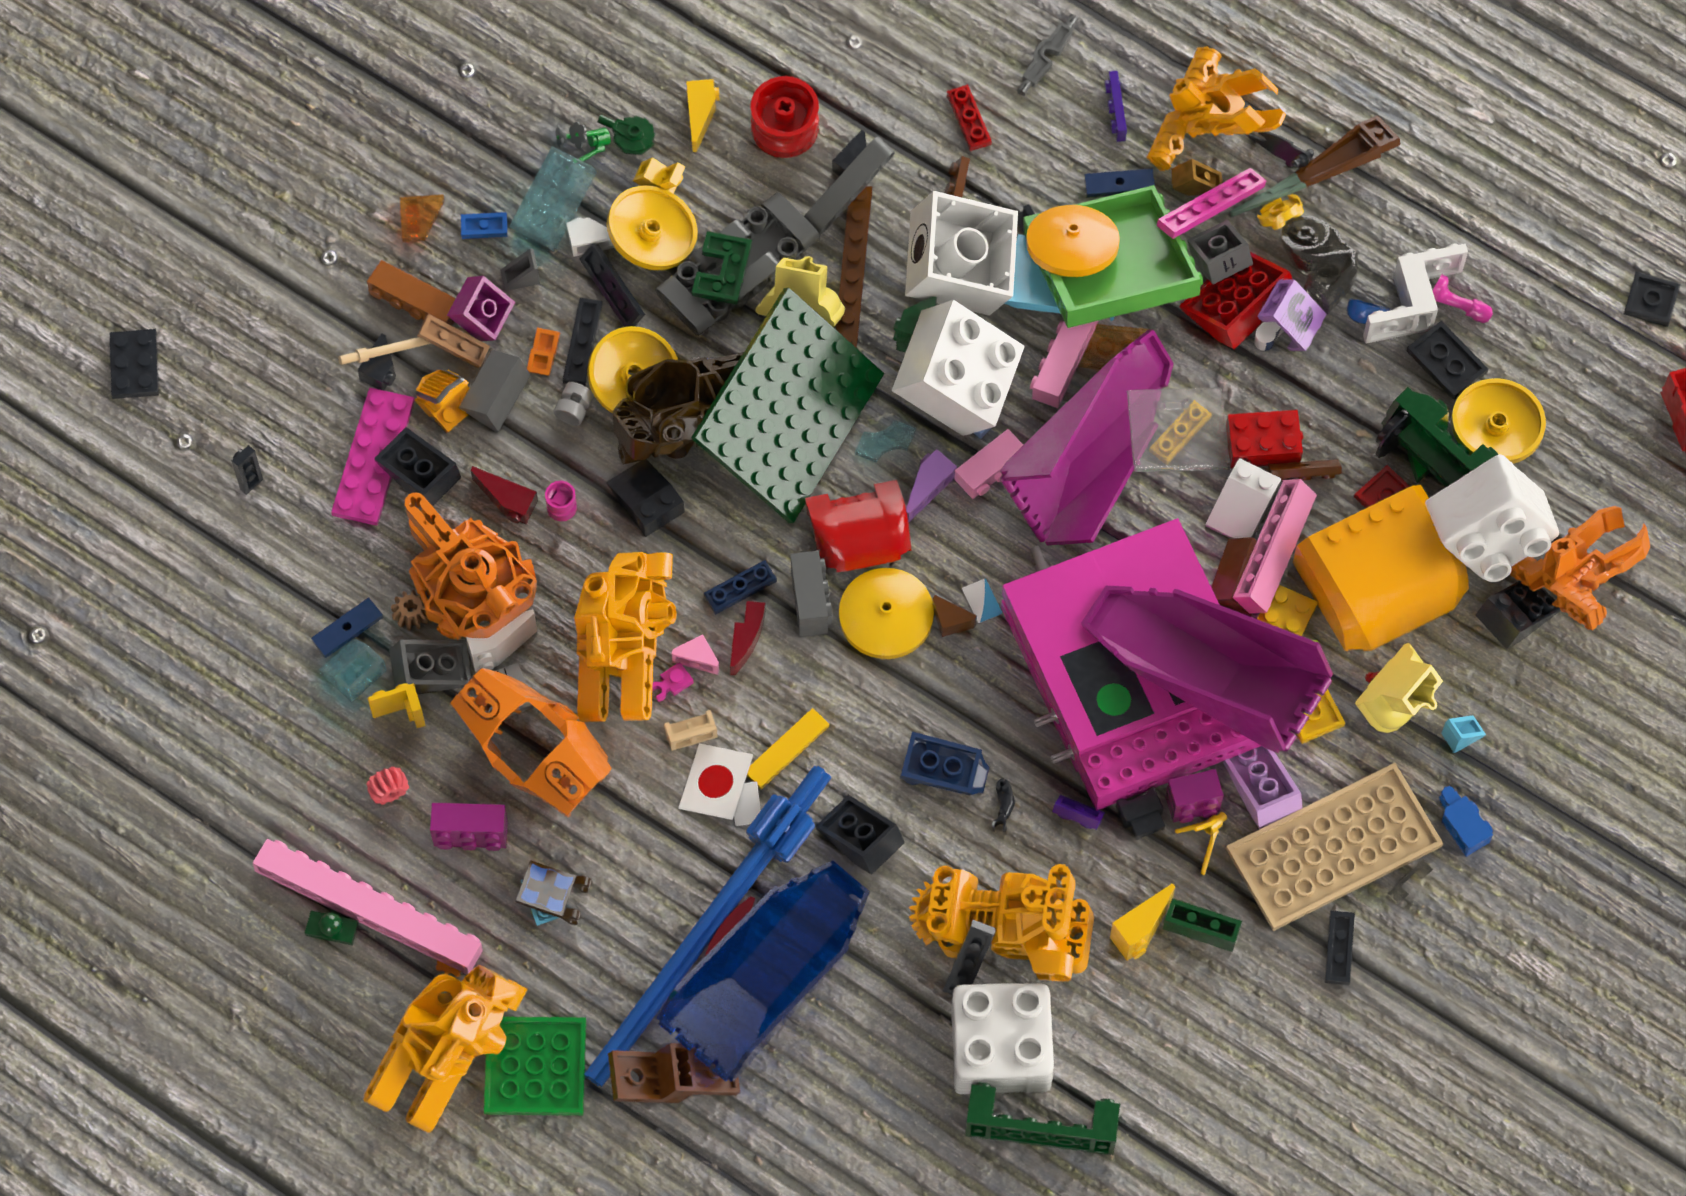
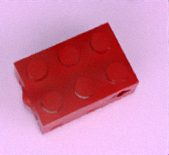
M1298 410L1228 414L1226 433L1230 468L1235 467L1239 458L1256 467L1275 463L1301 462L1303 455V433L1300 430Z

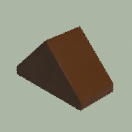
M934 595L932 604L942 637L975 628L977 615Z

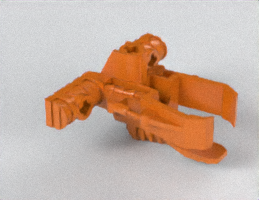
M1612 506L1600 509L1579 527L1570 528L1564 538L1554 541L1551 544V548L1545 553L1544 559L1541 558L1537 561L1534 557L1527 556L1511 566L1510 575L1516 580L1522 581L1523 585L1529 586V589L1532 591L1545 587L1557 596L1552 605L1561 608L1562 612L1568 613V616L1579 624H1584L1588 630H1594L1606 618L1607 610L1597 602L1592 595V590L1595 591L1599 585L1606 583L1611 577L1626 572L1636 563L1646 558L1650 549L1647 527L1643 523V527L1637 533V537L1605 555L1597 549L1588 554L1587 549L1604 533L1625 527L1620 507Z

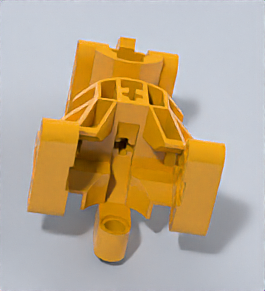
M1057 864L1053 866L1049 871L1048 880L1028 873H1005L1001 876L999 891L977 890L978 878L961 869L941 866L937 868L932 877L933 884L930 885L925 881L926 889H917L920 897H912L913 902L916 904L909 906L910 911L914 913L909 916L911 922H914L911 925L913 930L917 931L916 935L919 939L923 938L925 945L930 944L934 940L938 941L940 948L948 957H957L972 921L976 920L996 928L991 942V950L994 953L1007 959L1030 960L1033 972L1038 980L1067 982L1071 980L1072 973L1079 974L1087 968L1094 913L1087 901L1083 899L1072 901L1075 879L1066 865ZM952 877L950 882L942 883L945 878ZM1077 933H1083V935H1082V937H1081L1080 939H1078V940H1074V939H1073V937L1075 936V934H1077ZM948 942L954 944L951 947H946Z

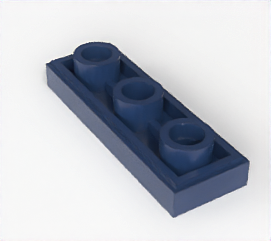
M1153 168L1084 174L1087 198L1112 196L1144 187L1155 186Z
M764 560L704 592L703 595L716 615L776 583L777 578Z
M368 597L313 636L311 640L322 655L327 658L384 618L383 614ZM347 627H350V628H351V629L348 630V631H345V630H344V629L347 628Z

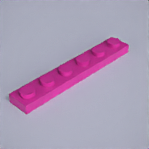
M1249 168L1159 218L1156 226L1174 239L1263 189L1266 180Z

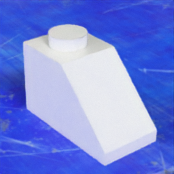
M575 218L570 222H566L573 257L583 255L592 244H599L602 250L615 248L609 238L607 227L590 218Z

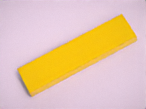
M812 708L750 765L747 777L752 782L757 781L758 788L762 790L829 728V723Z

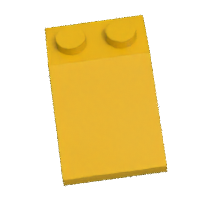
M1173 883L1112 923L1110 939L1126 961L1132 957L1137 959L1146 952L1147 946L1169 909L1175 891Z

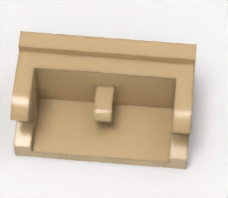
M711 710L706 711L704 715L669 724V722L664 723L671 751L718 738Z

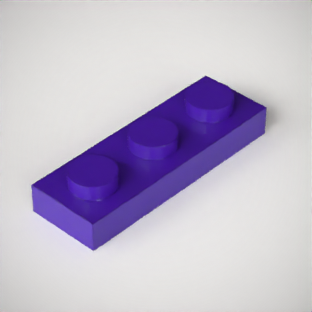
M1118 70L1109 71L1108 80H1104L1105 93L1110 95V100H1107L1108 113L1113 115V120H1110L1111 133L1116 134L1117 142L1126 141L1127 127Z

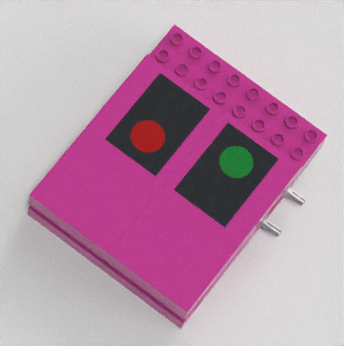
M1178 518L1004 584L1002 587L1004 599L1001 600V609L1049 711V714L1034 719L1035 726L1039 727L1049 722H1054L1066 750L1052 755V763L1055 764L1067 758L1071 759L1076 772L1080 774L1096 811L1115 804L1119 799H1128L1148 791L1151 787L1156 788L1168 783L1169 779L1187 776L1226 759L1251 751L1254 748L1261 747L1256 742L1130 670L1081 624L1105 586L1132 587L1134 591L1148 592L1150 588H1156L1158 592L1173 593L1174 589H1178L1219 605Z

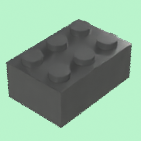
M819 550L790 554L791 578L799 636L807 637L828 634V626L832 625V609L828 597L829 588L825 575V559H820Z

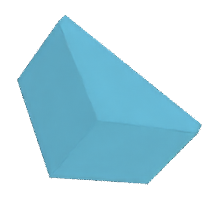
M1473 715L1448 719L1441 733L1454 753L1486 735Z

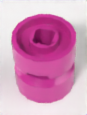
M566 481L551 483L545 491L547 512L556 521H567L577 511L575 490Z

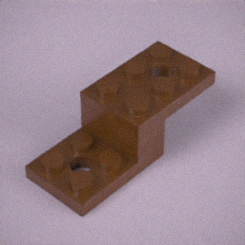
M669 1043L657 1052L612 1050L608 1053L613 1101L680 1103L693 1094L736 1096L741 1093L734 1045ZM710 1064L717 1068L718 1075H714L710 1071ZM631 1071H634L638 1075V1082H635L631 1078Z

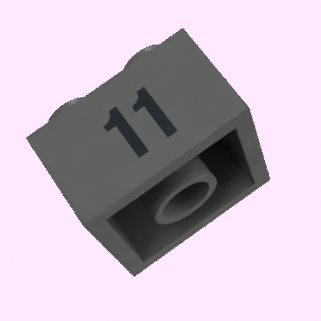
M1228 220L1187 239L1195 264L1212 284L1253 265L1248 243Z

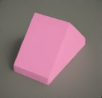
M703 634L672 651L673 663L677 664L680 662L684 666L716 675L719 673V662Z

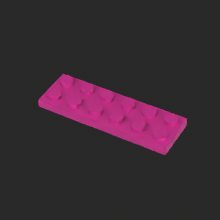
M369 387L331 511L332 516L378 526L392 477L375 462L374 458L408 426L415 403L414 397Z

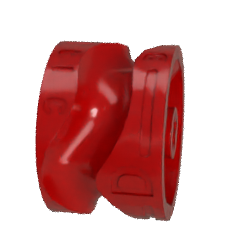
M790 76L771 78L756 89L752 96L750 107L751 133L757 146L765 153L778 158L796 157L809 150L815 143L819 133V101L814 90L803 80Z

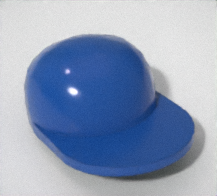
M1349 298L1347 305L1348 316L1359 324H1366L1368 315L1375 311H1392V309L1352 298Z

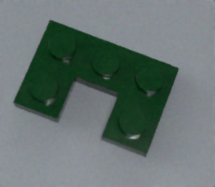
M707 231L702 255L724 260L720 276L702 272L696 273L692 296L737 305L749 260L752 240Z

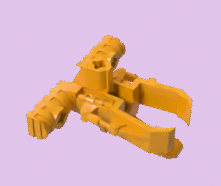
M1197 48L1184 78L1176 79L1173 93L1169 95L1175 111L1166 114L1147 155V159L1160 171L1170 170L1171 164L1176 157L1175 155L1183 151V140L1186 133L1194 138L1205 133H1211L1214 136L1220 133L1227 136L1233 134L1248 135L1253 131L1268 132L1277 129L1282 125L1286 116L1281 109L1259 111L1254 110L1250 105L1243 108L1245 102L1241 96L1265 89L1274 91L1277 94L1278 89L1256 68L1243 72L1237 69L1233 74L1217 75L1218 61L1221 60V54L1213 48Z

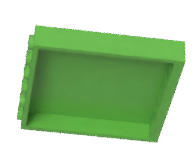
M1154 185L1075 204L1100 211L1109 217L1117 227L1119 232V250L1114 261L1104 270L1083 277H1066L1048 272L1039 266L1067 328L1199 296L1200 285H1203L1202 275L1200 271L1197 272L1195 269L1194 258L1187 253L1185 240H1181L1180 235L1172 239L1156 226L1158 219L1170 213V210L1165 208L1163 196L1161 193L1158 194ZM1041 213L1023 217L1026 239L1029 225Z

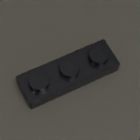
M249 445L237 451L231 460L239 488L246 495L263 480L256 452Z
M1330 911L1325 983L1350 984L1355 913Z

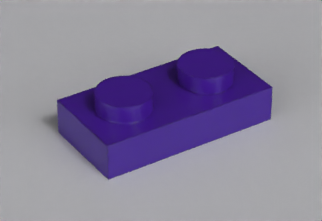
M1062 795L1059 796L1052 810L1053 813L1058 814L1062 819L1073 820L1085 828H1093L1095 830L1098 829L1105 814L1103 811H1096L1093 807Z

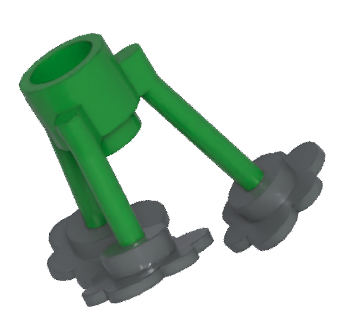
M578 121L574 122V126H570L569 134L562 130L560 124H557L555 130L557 145L560 151L563 150V145L567 142V139H571V143L575 144L577 148H582L583 142H586V140L591 147H595L594 150L575 161L567 158L565 155L561 157V166L564 168L565 173L573 180L577 178V165L597 153L604 152L605 146L611 142L610 133L607 128L603 127L586 131L585 125L580 124Z

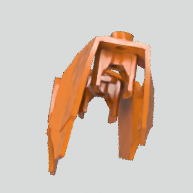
M481 668L451 702V705L480 742L492 767L502 773L512 786L540 798L567 818L571 816V812L593 787L602 781L612 769L608 763V755L593 737L585 723L577 721L579 717L568 706L548 699L528 685L508 675ZM472 689L476 690V695H478L476 698L470 697ZM529 702L561 731L564 739L541 762L531 776L523 782L501 759V752L493 743L491 737L494 733L501 735L503 731L498 727L502 721L513 712L520 714L522 711L519 709V706ZM558 771H560L561 778H557ZM573 786L577 787V792L575 794H571V788Z

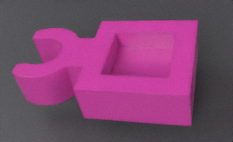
M679 662L660 674L662 682H653L652 692L656 689L662 691L656 696V700L660 702L666 698L669 691L675 696L692 685L694 681Z

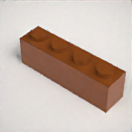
M381 260L367 280L369 293L376 299L388 301L395 309H403L417 320H424L430 314L451 326L454 324V321L447 314L456 298Z

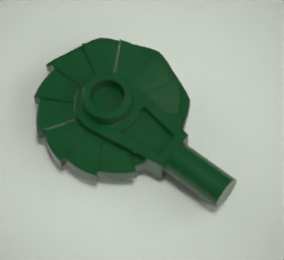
M601 114L597 122L612 129L615 145L625 154L642 155L655 145L653 143L655 138L653 125L645 117L641 118L634 115V117H626L624 120L617 119L615 121Z

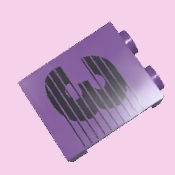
M1295 279L1278 280L1258 314V318L1262 322H1276L1292 339L1287 347L1290 351H1306L1327 314Z

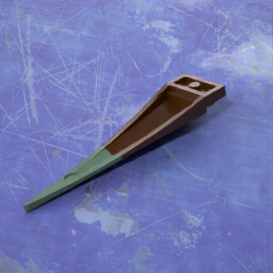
M1378 115L1363 121L1310 161L1308 165L1300 168L1265 192L1231 210V217L1381 158V153L1401 145L1400 138Z

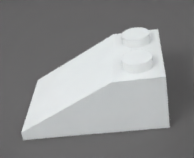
M1239 458L1205 526L1230 539L1253 537L1279 491L1281 478Z
M533 609L525 611L489 638L466 637L467 647L475 672H478L481 668L492 670L494 667L499 666L537 632ZM490 622L481 624L479 626L486 627L490 624Z

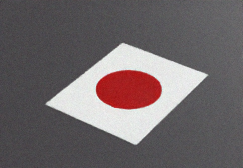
M699 743L678 809L733 820L753 754Z

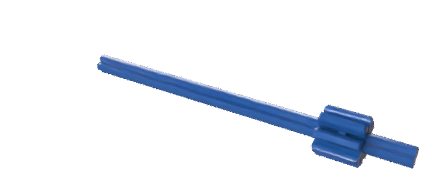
M813 766L789 800L781 795H772L747 828L746 833L752 843L755 844L585 1072V1077L590 1079L592 1083L598 1087H603L610 1077L608 1053L612 1050L629 1051L710 943L720 925L733 912L771 859L774 858L777 861L788 863L815 828V824L812 822L813 819L806 812L832 778L823 768Z

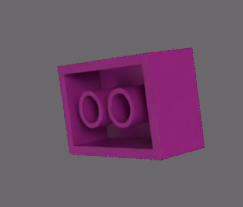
M432 803L430 833L434 846L443 850H449L452 847H462L464 850L486 848L489 851H499L501 848H507L508 818L505 805Z

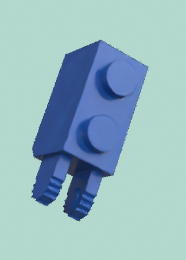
M1444 787L1441 791V796H1439V801L1445 809L1441 822L1467 857L1490 843L1493 829L1488 821H1483L1478 814L1479 809L1473 801H1469L1466 796L1461 798L1457 791H1454L1453 787Z

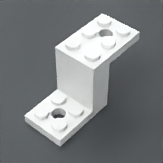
M1451 244L1446 248L1437 250L1430 248L1422 253H1406L1398 257L1393 279L1401 306L1392 311H1375L1368 315L1363 334L1365 344L1430 330L1434 326L1438 308L1429 279L1440 277L1441 274L1447 276L1462 273L1468 254L1466 244Z

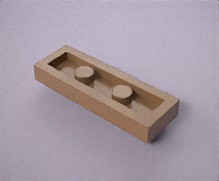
M430 314L425 317L417 335L477 368L482 365L490 347Z

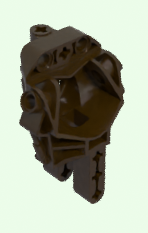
M744 352L709 360L706 357L690 361L666 359L630 376L626 382L627 398L622 399L613 410V430L618 438V454L621 463L624 465L646 460L651 455L656 458L659 454H666L673 459L685 457L695 443L691 439L693 433L703 421L706 412Z

